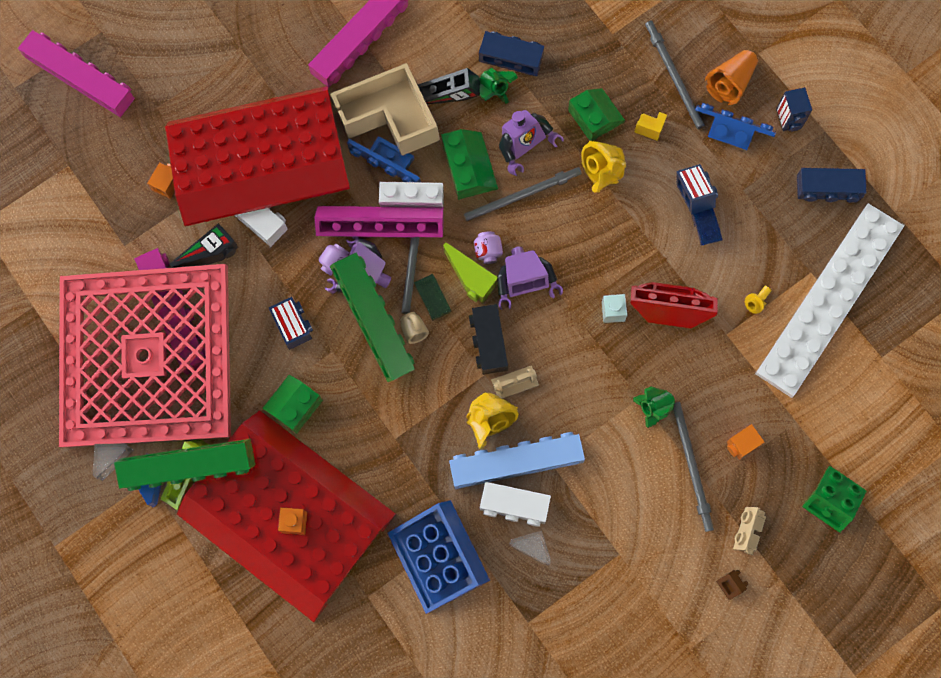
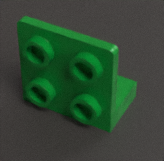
M829 466L816 490L807 498L802 507L840 533L854 519L867 491Z

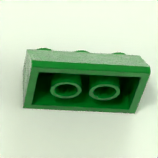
M460 129L441 134L443 149L458 200L498 190L482 132Z

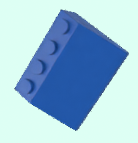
M451 500L432 506L388 532L390 540L426 614L490 581Z

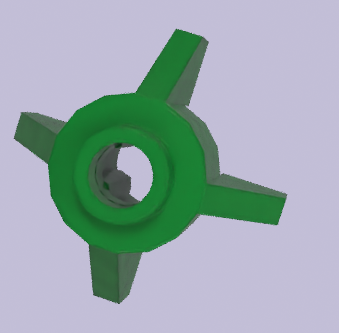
M493 68L485 70L480 77L481 98L486 101L493 95H496L505 104L509 103L505 94L508 89L507 82L512 83L518 78L517 74L513 71H496Z
M651 386L644 389V395H638L633 398V401L641 406L643 413L646 415L645 426L647 428L656 425L659 420L666 418L671 410L674 409V396L664 389Z

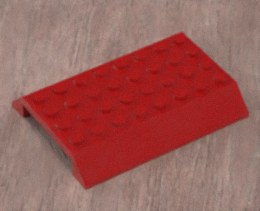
M328 86L168 121L165 130L174 190L184 226L350 189Z
M259 410L244 421L227 441L251 439L255 465L245 474L236 475L235 472H228L227 476L214 478V475L205 476L206 479L195 481L186 492L177 515L311 621L315 622L328 605L327 601L381 531L383 532L390 524L396 513ZM280 508L304 509L307 512L305 535L285 534L278 531Z

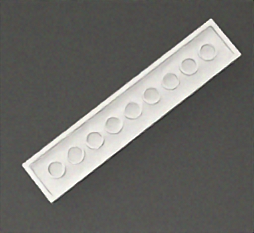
M869 203L865 206L755 373L757 376L791 398L794 397L902 231L903 224Z

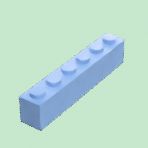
M573 432L561 434V438L552 439V436L540 438L537 443L531 444L530 441L520 442L518 447L509 448V445L497 447L496 451L493 452L480 450L474 452L475 455L466 457V454L453 456V460H449L454 487L459 489L485 482H493L584 463L585 458L579 434L574 435Z

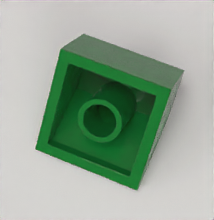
M603 88L585 90L569 100L568 111L589 141L596 140L625 122V119Z
M288 375L262 409L297 434L323 399L303 382Z

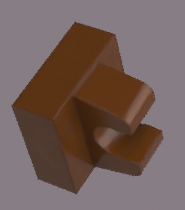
M733 570L716 581L728 600L747 590L748 582H742L738 576L741 573L739 570Z

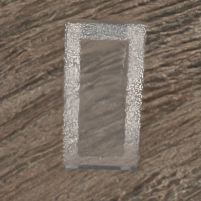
M126 443L95 444L93 476L103 481L115 469L114 462L121 458H127L134 449Z
M542 530L510 541L509 546L546 566L550 565L551 559Z

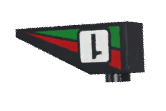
M465 68L418 84V88L427 105L465 101L480 96V76Z
M218 223L169 264L172 268L209 265L223 261L225 258H230L239 247Z

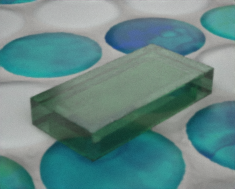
M434 274L414 282L432 321L451 313V309Z

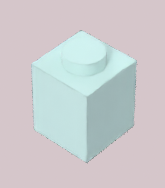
M625 294L603 296L602 313L604 323L625 322L627 317Z

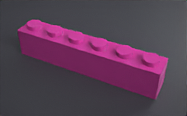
M369 0L308 64L311 74L328 86V88L332 84L337 83L341 78V74L354 65L358 56L363 55L367 51L368 46L373 41L379 39L382 31L393 24L395 17L406 10L409 4L408 0Z
M32 30L17 48L24 58L120 118L135 99L130 92L131 88L125 83L121 82L119 84L109 73L105 72L103 74L99 72V69L94 64L83 62V59L78 54L67 52V49L58 42L54 44L42 32L38 34Z
M318 206L315 214L316 236L443 237V207Z
M158 248L134 258L139 270L168 268V265H170L166 253L162 254ZM163 291L158 293L162 297H164L169 291ZM175 293L168 302L175 307L181 298ZM154 295L152 302L156 306L161 300ZM165 305L158 314L165 318L171 310ZM185 305L179 310L184 317L191 311L190 308L186 309ZM175 315L169 321V324L175 328L182 320ZM193 316V318L189 321L192 325H193L192 320L195 319L194 316ZM185 325L179 334L186 338L192 329ZM165 326L164 330L168 336L171 331ZM196 335L190 341V344L196 349L201 343V338ZM175 336L170 344L175 350L182 341ZM186 346L179 355L186 360L193 351ZM204 348L200 353L206 358V351ZM197 356L190 365L197 370L203 361ZM188 368L183 371L186 375L192 373Z

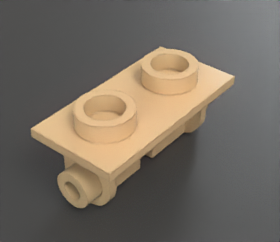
M532 365L491 379L496 395L501 399L539 386L537 375Z
M745 507V511L741 516L739 531L735 536L734 550H742L750 555H753V552L757 550L760 536L753 533L754 530L762 532L766 516H764L765 512L760 510V508Z

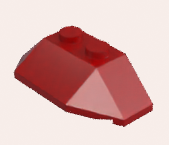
M655 282L631 287L630 304L648 323L691 329L717 316L718 298L710 297L707 293L696 288Z

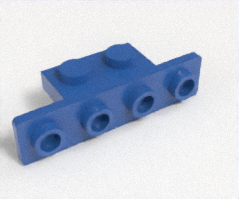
M706 103L696 107V111L715 117L708 137L747 150L754 131L772 137L776 135V131L773 130L771 125L761 123V126L753 124V119L744 116L739 119L733 117L734 113L723 109L721 112L713 110L714 106Z
M379 136L370 150L348 139L349 152L355 157L359 158L361 156L367 159L370 165L385 169L384 171L392 177L398 176L403 182L421 183L420 177L407 171L414 160V155L410 153L401 155L398 146Z

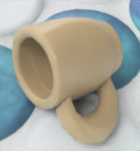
M415 312L407 313L401 317V328L409 344L418 343L428 336L429 331L426 325Z

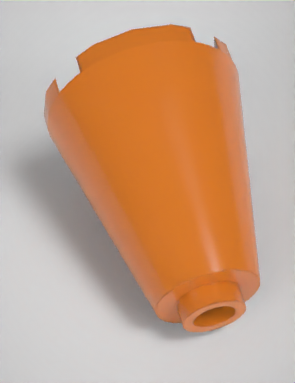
M743 50L707 74L705 77V81L707 80L708 83L706 88L714 99L721 103L723 101L729 102L728 105L736 104L741 99L758 64L755 53Z

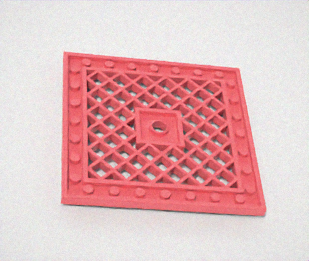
M217 264L60 276L59 447L231 437L228 265ZM178 290H189V291H188L187 294L184 296V295H183L182 293H180ZM163 291H169L164 297H162L158 293ZM197 292L203 298L194 306L189 299ZM137 293L148 294L142 299ZM176 293L181 300L173 307L168 301ZM127 294L123 300L117 295ZM155 295L161 301L152 308L148 302ZM96 296H106V297H105V298L103 299V301L101 302ZM135 297L139 304L132 310L127 304ZM114 298L119 304L111 311L107 305ZM94 300L98 306L91 313L86 307ZM185 304H188L192 310L184 317L179 310ZM204 304H205V315L200 311V309L203 307ZM166 305L171 311L165 318H162L158 312ZM145 306L150 313L142 320L137 314ZM125 308L129 315L121 321L117 315ZM104 310L109 315L101 323L96 317ZM84 313H85L86 315H88V317H87L85 320H84ZM197 313L203 319L194 327L189 321ZM177 315L182 321L173 328L169 321ZM156 317L161 322L153 330L148 323ZM135 318L140 324L132 331L127 325ZM114 319L119 326L111 332L107 326ZM94 321L98 327L91 334L86 328ZM185 325L192 329L186 338L179 334ZM165 326L171 331L167 337L166 333L160 332ZM204 326H205V336L200 332V330H201ZM144 328H146L150 332L146 334H139ZM124 329V330H125L126 332H128L130 335H121V341H120V340L117 338V336H118V335L122 332V330ZM104 331L109 337L101 344L96 338ZM84 334L88 337L85 342H84ZM198 335L203 341L195 349L190 344V341ZM177 336L182 342L174 350L169 343ZM114 340L119 347L112 354L106 348ZM94 342L99 348L91 355L86 349ZM187 346L193 352L185 360L179 354ZM166 348L171 352V355L167 359ZM204 348L206 351V358L200 353ZM143 350H147L149 353L148 359L142 362L139 358L140 353ZM104 352L109 358L101 365L96 359ZM121 353H122V363L117 359V357H118ZM84 355L88 358V360L85 363ZM198 356L203 363L195 370L190 363ZM175 358L182 362L176 371L169 366ZM114 362L119 366V369L111 375L106 369ZM94 364L98 370L91 377L86 370ZM188 368L193 374L185 382L179 375ZM205 368H206V379L201 375V373L205 370ZM167 371H169L172 375L164 383L159 377H166ZM104 373L109 380L101 386L96 380ZM121 374L123 379H128L124 385L117 380ZM84 377L88 379V381L85 384ZM138 378L149 379L143 384ZM196 378L204 383L197 392L190 386ZM177 379L182 386L175 393L169 386ZM154 381H157L161 388L153 394L148 388ZM135 382L140 389L132 395L127 389ZM114 383L119 390L112 397L107 390ZM94 385L99 391L91 398L86 391ZM186 389L193 394L187 403L180 398ZM205 390H206V401L201 397V395L205 392ZM165 391L172 396L166 404L159 399ZM146 392L151 399L143 406L138 399ZM125 394L130 400L122 407L117 400ZM102 395L109 400L103 408L96 403ZM84 398L88 401V403L85 406ZM197 399L204 405L198 413L190 408ZM177 401L183 407L175 415L169 408ZM156 402L161 409L154 416L149 411V408ZM135 403L141 410L133 417L127 411ZM113 405L119 410L114 418L106 413ZM93 406L98 413L93 419H90L86 413ZM186 411H188L193 416L181 418L186 413ZM165 413L172 417L170 419H160ZM146 414L151 420H140V418ZM123 415H125L130 420L118 422L123 417ZM102 417L109 421L105 423H97Z

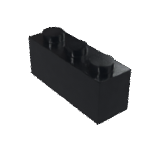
M498 304L472 308L469 322L470 328L475 327L476 335L472 336L473 346L479 350V356H475L477 369H482L483 375L508 371Z

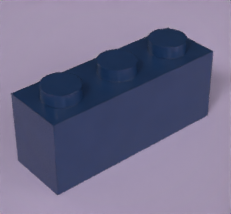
M485 31L479 50V62L536 77L538 76L544 56V46L538 42L523 41L515 36H503L495 31Z
M801 168L797 174V197L807 202L816 201L817 199H825L827 202L838 200L858 202L866 194L865 169Z

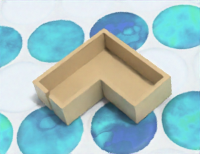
M407 63L330 94L349 139L387 124L401 155L440 140L438 127Z

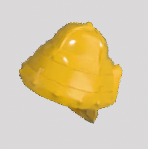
M589 141L583 147L581 152L582 165L586 174L594 183L592 187L594 193L600 192L609 184H617L618 180L624 177L626 162L621 148L596 141Z
M485 392L473 400L466 416L468 419L467 424L471 426L478 443L477 447L480 450L486 446V438L488 436L495 435L509 428L519 415L518 407L493 393Z

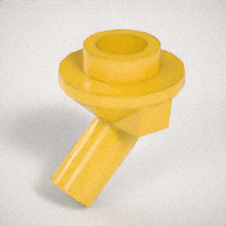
M764 286L758 295L754 293L747 295L744 301L746 308L754 314L762 312L767 304L764 300L772 290Z

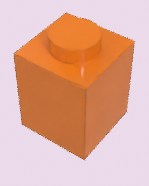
M159 162L147 184L152 191L171 199L175 192L171 164L164 165Z
M751 424L727 441V449L733 457L737 456L740 460L761 446L764 440Z
M280 508L278 531L285 534L305 535L307 512L304 509Z

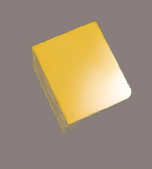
M659 112L658 117L654 118L641 114L636 124L635 133L658 141L667 115Z

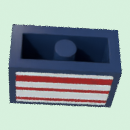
M805 87L786 91L782 96L776 111L783 131L790 130L794 132L800 130L811 114L812 106Z
M701 164L676 171V185L691 215L716 208L717 189L711 185L709 174L707 171L704 172Z
M290 297L269 307L289 350L312 339L310 332L313 329L308 320H303L301 314L304 311L299 301L295 303L293 298Z

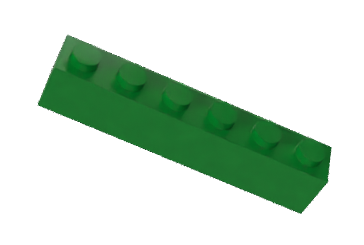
M356 252L333 263L330 268L387 382L415 370L413 366L415 364L414 359L410 353L406 352L404 339L401 334H397L394 328L395 321L390 314H387L384 308L386 306L385 301L381 295L377 294L375 281L371 275L368 276L365 270L366 264L364 259L358 256Z
M251 439L121 458L114 462L119 489L127 488L128 491L141 489V485L149 484V488L163 485L162 482L168 481L171 484H179L188 478H192V481H200L206 479L205 476L208 475L220 478L227 476L228 472H235L236 475L245 474L255 465Z

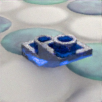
M713 208L692 215L701 246L723 240Z

